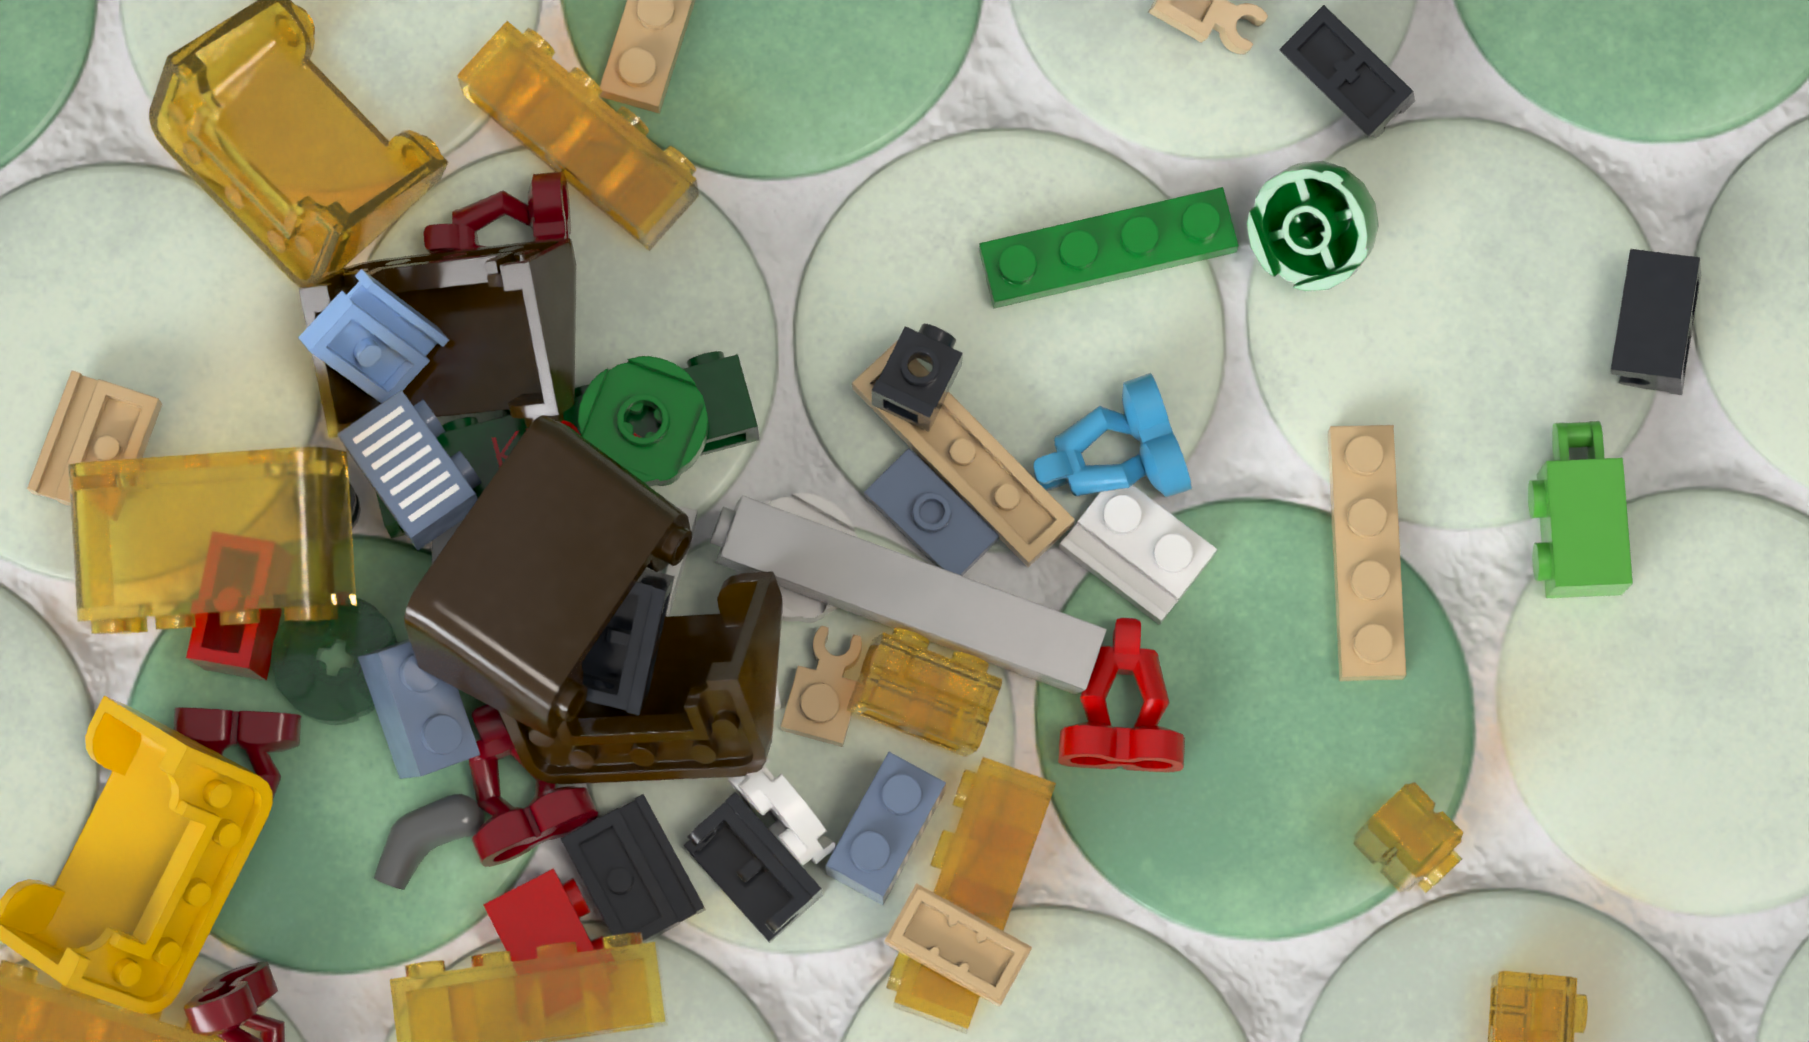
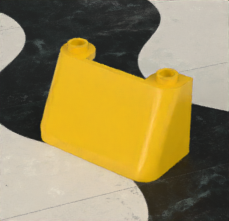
M103 696L89 724L85 742L90 758L104 768L111 770L112 773L55 885L53 886L40 880L27 879L17 882L0 899V941L67 988L141 1014H154L168 1007L177 997L269 816L273 804L272 790L267 781L247 768L132 707Z

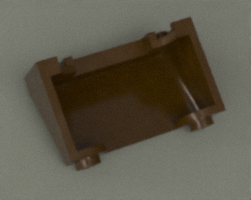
M570 238L372 260L342 268L299 288L306 328L341 291L346 294L351 291L359 282L355 275L361 269L435 324L449 341L443 347L437 343L426 355L430 362L405 387L403 393L413 406L424 400L436 417L510 410L512 418H524L526 427H529L541 415H547L561 422L564 420L563 412L574 405L576 260ZM312 354L329 438L338 437V433L382 403Z
M547 415L539 416L525 431L411 595L406 607L404 623L419 668L552 738L562 722L572 721L583 707L588 689L582 685L583 669L581 663L646 567L659 572L667 567L668 564L672 566L678 565L686 555L693 535L690 530L688 516L569 426Z
M774 572L741 573L726 579L717 597L720 614L666 617L649 697L640 715L585 700L578 715L570 722L563 721L553 737L549 738L499 711L520 761L527 772L537 779L551 784H584L742 777L761 770L766 762L772 743L783 612L782 594Z

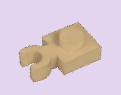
M1154 0L1148 13L1201 43L1208 38L1212 29L1219 32L1224 46L1237 54H1246L1253 46L1252 42L1238 34L1236 29L1237 21L1245 19L1259 27L1265 23L1268 17L1266 12L1257 5L1243 3L1236 6L1227 0Z
M821 626L813 639L814 656L818 662L817 668L814 670L798 665L782 720L781 730L843 747L860 688V682L843 677L845 671L852 668L858 662L862 651L861 636L853 634L849 650L840 656L832 655L825 647L829 628Z

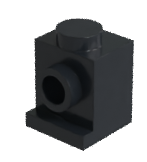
M922 324L919 332L905 326L879 380L877 379L872 389V405L929 432L962 366L963 353L953 349L956 339L948 332L930 324ZM919 358L931 364L933 369L927 376L916 377L908 370L909 363Z

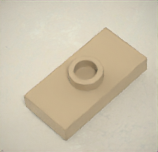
M917 883L884 941L886 945L999 1007L1032 950V947Z

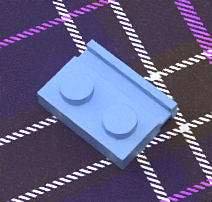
M361 269L355 275L359 282L348 294L341 291L298 338L312 354L377 401L383 403L399 391H403L430 362L426 355L437 343L443 347L449 339L435 324Z

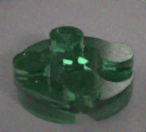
M338 594L327 595L318 599L309 598L295 607L293 613L280 626L274 639L271 667L277 688L300 714L313 721L328 725H346L358 721L359 717L368 715L375 709L358 657L398 643V640L390 622L376 607L362 599ZM335 643L346 644V654L354 657L352 667H341L337 676L327 675V665L320 660L322 652L324 650H332Z

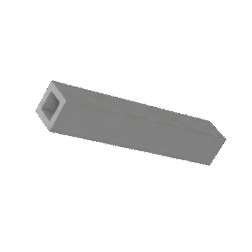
M743 495L736 503L734 510L726 507L722 508L710 540L711 544L721 547L715 561L717 564L742 573L773 571L780 587L1072 694L1086 690L1107 630Z

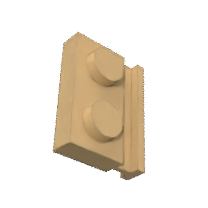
M72 370L27 489L32 494L42 495L57 500L59 503L119 522L162 407L159 398L100 379L95 380Z

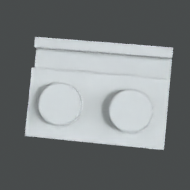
M1134 485L1129 488L1100 492L1059 545L1061 551L1159 625L1217 551V548Z

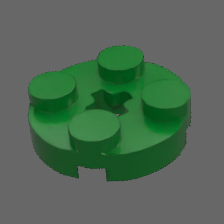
M639 356L627 359V363L618 364L610 370L608 368L605 369L587 387L579 408L578 422L581 435L649 487L654 485H671L679 479L682 473L694 465L704 449L708 436L709 421L703 395L697 389L690 375L681 367L668 360L652 356ZM649 406L655 409L654 419L661 424V427L656 433L648 432L644 438L634 436V427L626 422V418L629 413L641 414L644 407Z

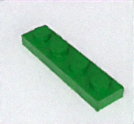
M1220 187L979 243V253L993 308L995 309L1236 253L1239 245L1224 188Z

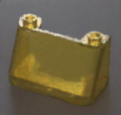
M257 0L167 56L149 109V121L156 139L163 148L278 268L301 288L346 267L441 180L448 161L441 155L437 145L429 137L420 135L412 130H404L389 141L310 60L315 44V26L305 9L295 5L291 0Z

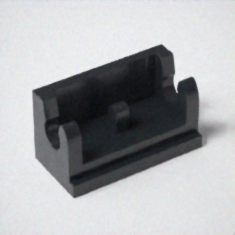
M1325 5L1279 49L1298 70L1369 138L1371 136L1379 137L1385 131L1386 124L1397 113H1404L1415 102L1414 91Z
M1630 249L1611 364V374L1620 376V384L1665 391L1676 395L1683 394L1701 280L1700 257Z
M647 569L644 570L582 662V685L588 689L587 701L640 715L649 697L675 576Z
M736 792L687 836L689 840L683 845L769 943L823 896L822 888Z

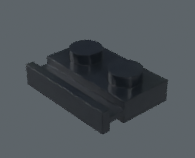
M644 794L638 796L627 805L619 809L616 808L561 838L622 955L678 926L684 920L706 910Z

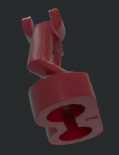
M564 172L533 174L528 191V205L502 190L480 201L454 210L452 212V224H433L425 227L423 232L425 248L429 253L487 247L479 245L477 231L505 215L530 226L533 230V241L570 238L569 190Z
M486 704L472 712V718L482 738L476 741L480 755L468 759L476 803L482 810L492 815L472 837V842L483 866L491 867L511 861L529 852L536 845L547 840L566 836L598 817V811L587 788L575 786L555 788L556 784L544 782L533 775L531 776L536 780L534 799L529 803L528 807H513L501 797L498 760L512 755L522 766L523 764L498 710Z
M177 707L174 710L173 730L222 756L224 750L231 746H239L245 750L255 774L268 782L272 790V798L274 799L281 775L269 753L284 752L300 745L302 716L279 712Z
M267 961L245 965L215 977L202 989V993L194 996L183 1007L194 1034L204 1036L216 1035L225 1042H285V1022L256 1013L258 1011L257 1008L265 1004L278 991ZM243 1025L260 1031V1039L241 1029L240 1026Z

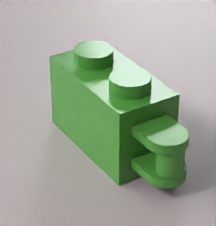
M1600 421L1554 423L1552 429L1553 461H1546L1537 473V480H1530L1528 484L1529 513L1531 518H1540L1542 541L1533 545L1532 561L1535 580L1545 582L1546 598L1623 595L1633 584L1623 458L1604 457L1603 432ZM1587 447L1588 459L1570 460L1569 448Z

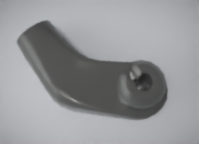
M453 794L405 814L394 823L390 830L373 879L405 890L419 864L431 850L463 837L474 836L485 822L483 810L473 798L463 794Z

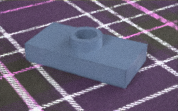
M910 448L864 492V497L935 566L963 576L999 540V535Z

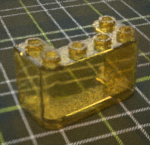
M292 447L94 461L68 465L77 622H91V634L148 632L147 620L155 619L156 630L196 627L195 615L220 613V625L260 623L259 610L284 609L285 621L338 619V607L357 606L346 451L329 447Z

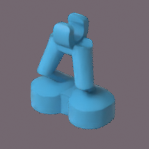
M1148 373L1123 382L1122 405L1124 414L1099 406L1061 434L1055 436L1054 444L1057 452L1042 456L1034 461L1033 468L1036 481L1046 491L1068 483L1072 494L1076 497L1129 488L1145 475L1153 487L1165 497L1191 490L1192 485L1189 472L1178 441L1172 431L1153 375ZM1108 429L1130 434L1140 441L1139 454L1122 464L1085 465L1081 454Z

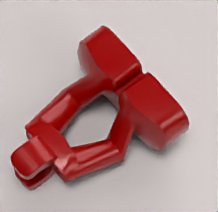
M1136 618L1117 619L1113 631L1112 647L1103 646L1100 648L1087 688L1082 691L1080 696L1088 722L1064 727L1060 731L1058 763L1061 765L1096 769H1116L1118 766H1121L1126 770L1149 772H1177L1183 770L1185 755L1184 735L1158 726L1170 702L1158 653L1152 649L1140 648V620ZM1117 674L1134 675L1144 701L1133 728L1111 726L1106 698Z

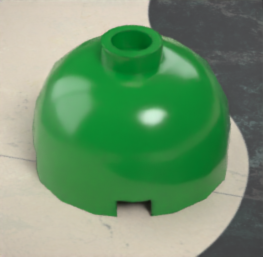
M1326 161L1298 163L1274 175L1261 187L1260 193L1255 199L1254 208L1249 211L1247 229L1250 247L1262 268L1273 277L1279 274L1286 281L1295 283L1293 288L1305 292L1329 290L1354 275L1374 248L1379 227L1376 204L1365 184L1345 167Z

